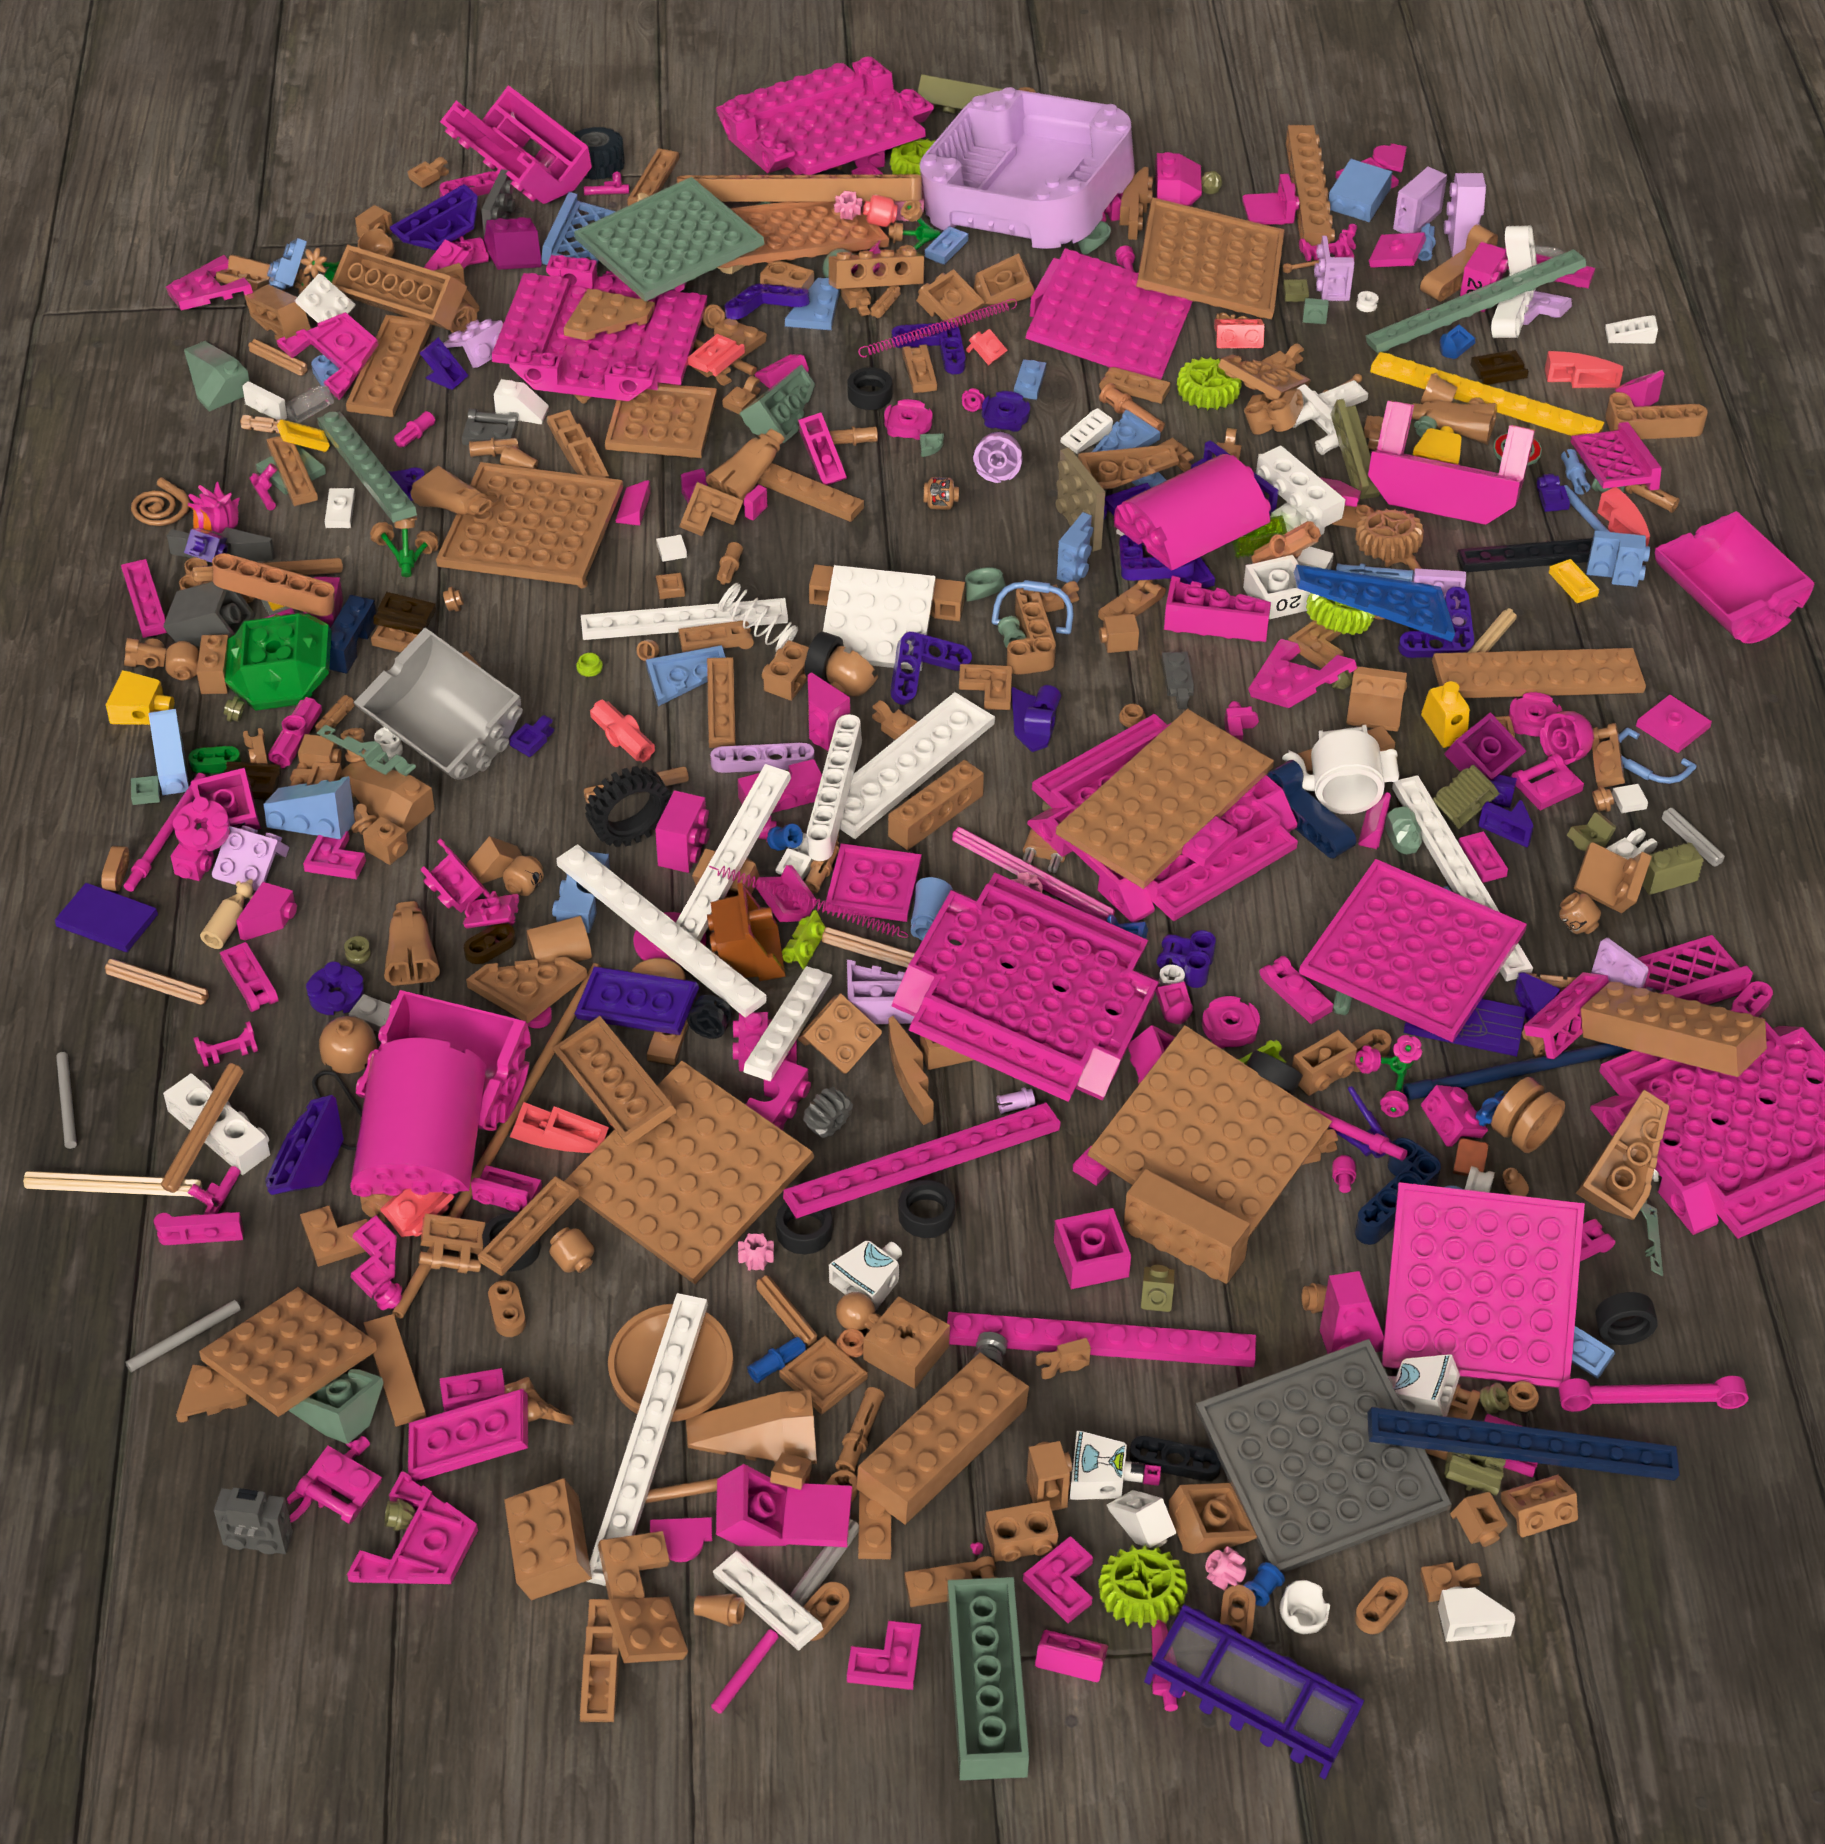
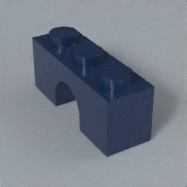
M354 595L349 596L330 628L332 633L329 670L346 674L349 672L358 657L356 649L358 637L368 640L376 626L373 618L376 614L374 600Z

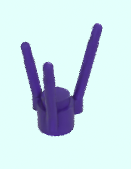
M1349 1086V1093L1371 1126V1129L1367 1132L1373 1135L1378 1133L1387 1137L1389 1142L1392 1143L1372 1112L1368 1111L1355 1089ZM1335 1130L1336 1134L1360 1149L1366 1157L1371 1153L1375 1158L1386 1155V1153L1379 1154L1369 1149V1145L1363 1144Z

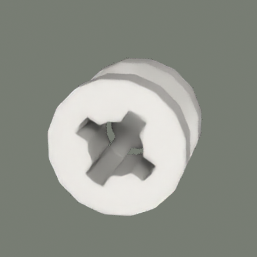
M381 728L375 733L374 741L381 745L382 750L387 753L389 760L396 754L401 756L403 753L401 739L386 728Z
M1471 1166L1465 1190L1490 1193L1495 1172L1488 1171L1484 1173L1480 1172L1477 1167Z

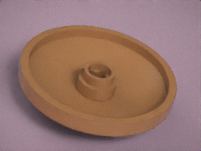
M673 1304L655 1306L635 1315L619 1330L610 1347L608 1370L613 1389L620 1401L636 1414L639 1412ZM707 1312L700 1328L671 1422L686 1420L708 1410L722 1397L732 1378L734 1356L729 1336L723 1326Z

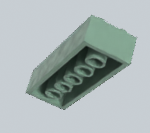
M1014 1577L948 1580L947 1608L959 1779L1028 1777L1029 1751Z

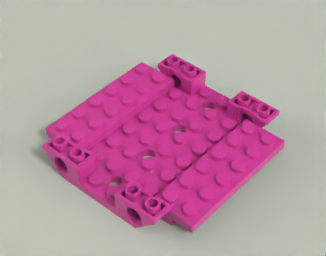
M863 57L860 61L852 63L854 71L844 63H836L832 67L823 70L818 69L805 76H796L786 82H777L774 86L768 88H759L746 95H737L734 99L725 102L724 105L716 107L728 139L767 174L788 167L796 175H812L926 137L925 128L919 123L924 122L934 109L930 102L913 89H905L901 93L894 90L892 72L872 57Z
M551 255L546 267V272L550 276L523 273L493 349L492 362L510 364V368L534 390L630 401L646 389L658 390L660 383L682 384L688 365V357L691 355L704 310L707 306V295L680 292L685 288V282L675 289L666 291L654 299L648 300L655 302V310L647 324L638 326L636 322L626 325L625 330L611 334L604 331L595 334L593 339L582 340L564 336V326L588 288L637 299L640 297L620 279L609 276H597V260Z
M1156 714L1149 716L1033 781L1032 790L1052 809L1040 813L1028 820L1027 823L1061 857L1073 851L1099 875L1098 891L1132 923H1136L1155 911L1153 903L1172 921H1176L1295 850L1298 841L1288 833L1297 828V822L1285 793L1267 775L1220 817V819L1235 827L1238 831L1237 837L1205 867H1202L1181 854L1144 889L1056 835V826L1170 725H1167Z
M994 873L978 900L956 890L950 891L909 963L891 1006L914 1016L909 1031L1068 1102L1075 1088L1103 1101L1120 1067L1127 1047L1161 981L1135 970L1148 943L1147 939ZM956 940L959 941L961 945H953L949 941ZM1009 963L1013 966V968L1008 969L1003 967L1001 964ZM1060 986L1064 988L1066 992H1059L1055 990L1053 987ZM1112 1009L1116 1011L1118 1015H1111L1106 1010Z
M1743 1005L1730 1010L1738 1013H1749ZM1765 1021L1767 1049L1739 1077L1638 1051H1631L1601 1064L1599 1072L1619 1096L1615 1095L1593 1104L1590 1110L1612 1137L1643 1090H1646L1670 1106L1655 1168L1662 1177L1658 1193L1692 1235L1717 1225L1719 1222L1718 1214L1737 1239L1825 1200V1051L1803 1027L1778 1026L1772 1029ZM1807 1078L1819 1080L1820 1084L1811 1083ZM1760 1099L1771 1100L1773 1104H1765ZM1712 1119L1723 1120L1726 1124H1715ZM1663 1140L1675 1141L1677 1145H1667Z

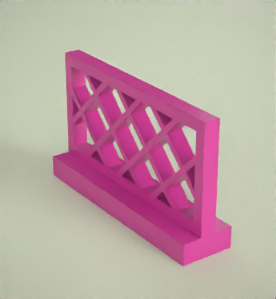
M1628 422L1618 423L1617 431L1571 436L1572 445L1603 489L1645 484L1650 491L1659 490L1662 468Z
M1713 935L1637 958L1649 970L1643 988L1646 989V986L1663 991L1660 994H1670L1677 998L1689 1001L1694 1000L1705 1005L1740 995L1749 985L1753 975L1748 966L1739 967ZM1709 946L1715 955L1699 951V949ZM1681 954L1693 957V961L1691 963L1678 959L1676 956ZM1696 959L1713 963L1712 968L1695 964ZM1658 961L1670 965V968L1667 970L1654 966L1653 963ZM1716 965H1720L1723 967H1727L1730 971H1718L1715 970ZM1673 966L1689 970V975L1672 971ZM1696 972L1709 977L1701 980L1692 977V974ZM1650 973L1665 977L1666 982L1663 983L1650 979ZM1669 980L1679 981L1686 985L1676 987L1670 985Z

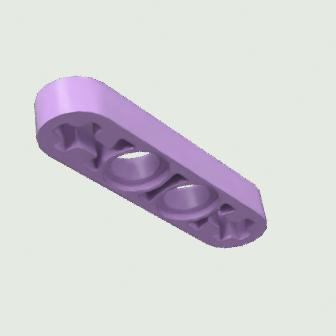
M807 743L721 746L713 749L711 752V767L714 771L720 773L762 771L765 764L782 770H789V765L814 759V749ZM774 754L782 756L779 760H773L769 757ZM754 756L756 759L753 761H745L743 760V757Z

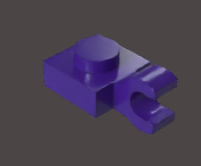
M543 715L533 726L526 723L509 738L510 746L531 757L547 742V737L554 732V729L549 726L553 720Z

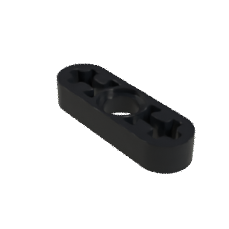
M1150 1436L1136 1437L1130 1445V1461L1144 1463V1469L1145 1465L1161 1466V1473L1205 1482L1215 1480L1220 1474L1221 1463L1216 1452L1212 1449ZM1142 1448L1148 1449L1146 1456L1140 1455ZM1158 1451H1162L1161 1460L1157 1459ZM1171 1453H1177L1184 1458V1461L1180 1464H1173L1166 1457ZM1190 1457L1194 1458L1192 1466H1189ZM1204 1461L1210 1462L1209 1469L1203 1468Z

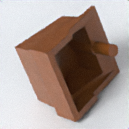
M737 883L738 896L710 902L712 914H707L709 930H714L710 935L712 952L718 951L715 955L744 978L758 977L759 981L786 977L778 924L773 918L771 907L761 908L743 883Z

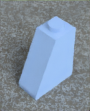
M176 709L149 713V720L162 796L186 792L189 783Z

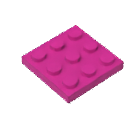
M841 844L825 906L830 902V908L835 904V909L837 906H840V911L844 907L845 913L850 909V914L852 911H855V915L860 913V916L864 914L867 917L907 922L921 866L922 854Z

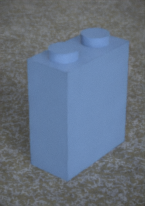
M1350 159L1329 192L1330 210L1370 222L1391 189L1392 171Z

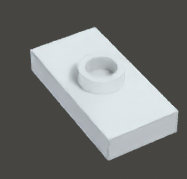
M1354 380L1318 394L1319 398L1325 404H1329L1332 409L1336 400L1344 399L1346 407L1356 405L1368 399V393Z
M249 381L242 385L246 405L276 420L287 419L285 400Z
M329 488L325 516L326 528H351L355 500L354 488Z

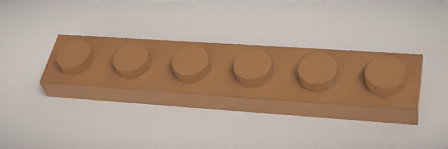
M773 463L769 465L757 482V484L849 522H852L864 509V500Z

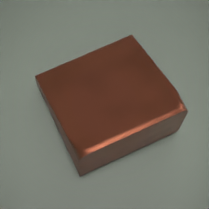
M1460 1138L1453 1173L1468 1176L1471 1166L1477 1167L1480 1172H1484L1488 1143Z

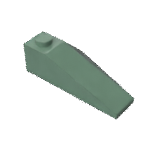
M206 341L184 349L197 399L208 411L244 397L242 385L249 381L248 371L236 358Z
M801 364L750 403L739 414L753 434H766L770 429H773L783 435L785 440L782 443H784L798 431V420L805 413L803 408L809 402L815 383Z
M350 1369L348 1374L343 1373L288 1411L325 1436L348 1444L370 1426L384 1382L382 1377L362 1370Z

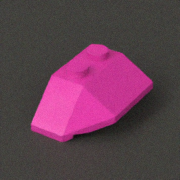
M1171 152L1157 153L1155 157L1156 198L1191 206L1202 195L1201 165L1181 154Z

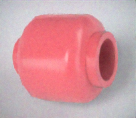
M873 195L869 201H865L863 214L866 215V220L869 224L888 227L890 223L895 222L898 207L894 205L892 198Z

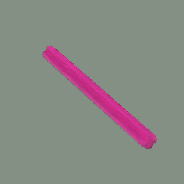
M958 827L952 834L954 842L1017 876L1018 873L1028 872L1029 875H1037L1043 890L1094 917L1107 922L1108 916L1115 913V910L1110 906L962 827Z

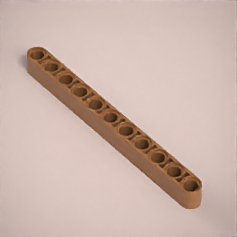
M917 174L684 175L677 177V183L690 177L694 178L721 202L836 201V196H840L844 191L856 192L857 199L862 198V201H869L873 195L889 197L894 201L922 199V177Z

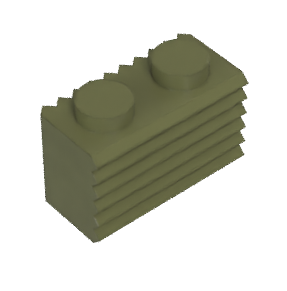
M1471 765L1470 768L1462 770L1453 783L1441 788L1433 801L1454 826L1460 829L1482 810L1487 801L1491 802L1497 797L1499 792L1475 765Z
M1690 842L1678 845V847L1673 846V849L1668 848V850L1664 849L1663 851L1654 852V854L1649 853L1652 857L1642 886L1649 895L1698 881L1701 866H1703L1702 862H1704L1703 858Z

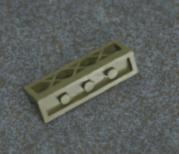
M1344 399L1336 400L1330 415L1351 486L1361 491L1360 500L1379 497L1381 493L1368 476L1371 456L1356 405L1346 407Z

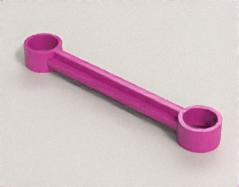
M1726 1376L1720 1378L1714 1384L1590 1386L1588 1381L1575 1378L1564 1381L1558 1388L1562 1408L1571 1412L1585 1410L1592 1404L1717 1402V1405L1721 1408L1735 1409L1743 1406L1748 1401L1745 1381L1738 1376Z

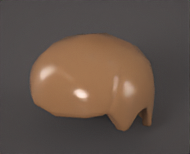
M382 229L368 230L358 240V248L390 258L395 253L391 237L387 236Z

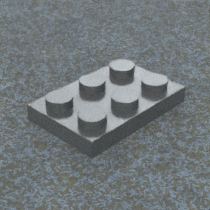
M501 169L481 209L484 235L487 220L509 219L510 214L515 211L516 201L512 198L514 186L510 184L512 182L511 178L506 175L508 170Z

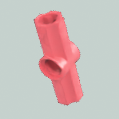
M602 699L595 703L593 709L590 710V716L605 731L609 742L614 747L621 746L636 761H641L642 763L648 761L655 752V745L640 731L636 720L631 715L624 716L609 701Z

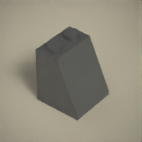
M213 582L177 591L163 627L175 642L186 641L194 646H200L202 635H228L229 638L237 633L244 621L253 620L255 613L240 593L217 587Z

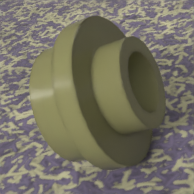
M235 696L233 700L228 699L224 715H227V721L229 722L233 720L239 722L242 716L245 702L240 701V697Z

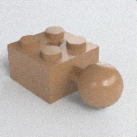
M850 1292L844 1295L837 1304L836 1316L839 1323L845 1329L861 1331L867 1328L870 1330L863 1338V1360L914 1389L949 1347L950 1325L899 1296L882 1316L875 1312V1306L870 1297L861 1292Z

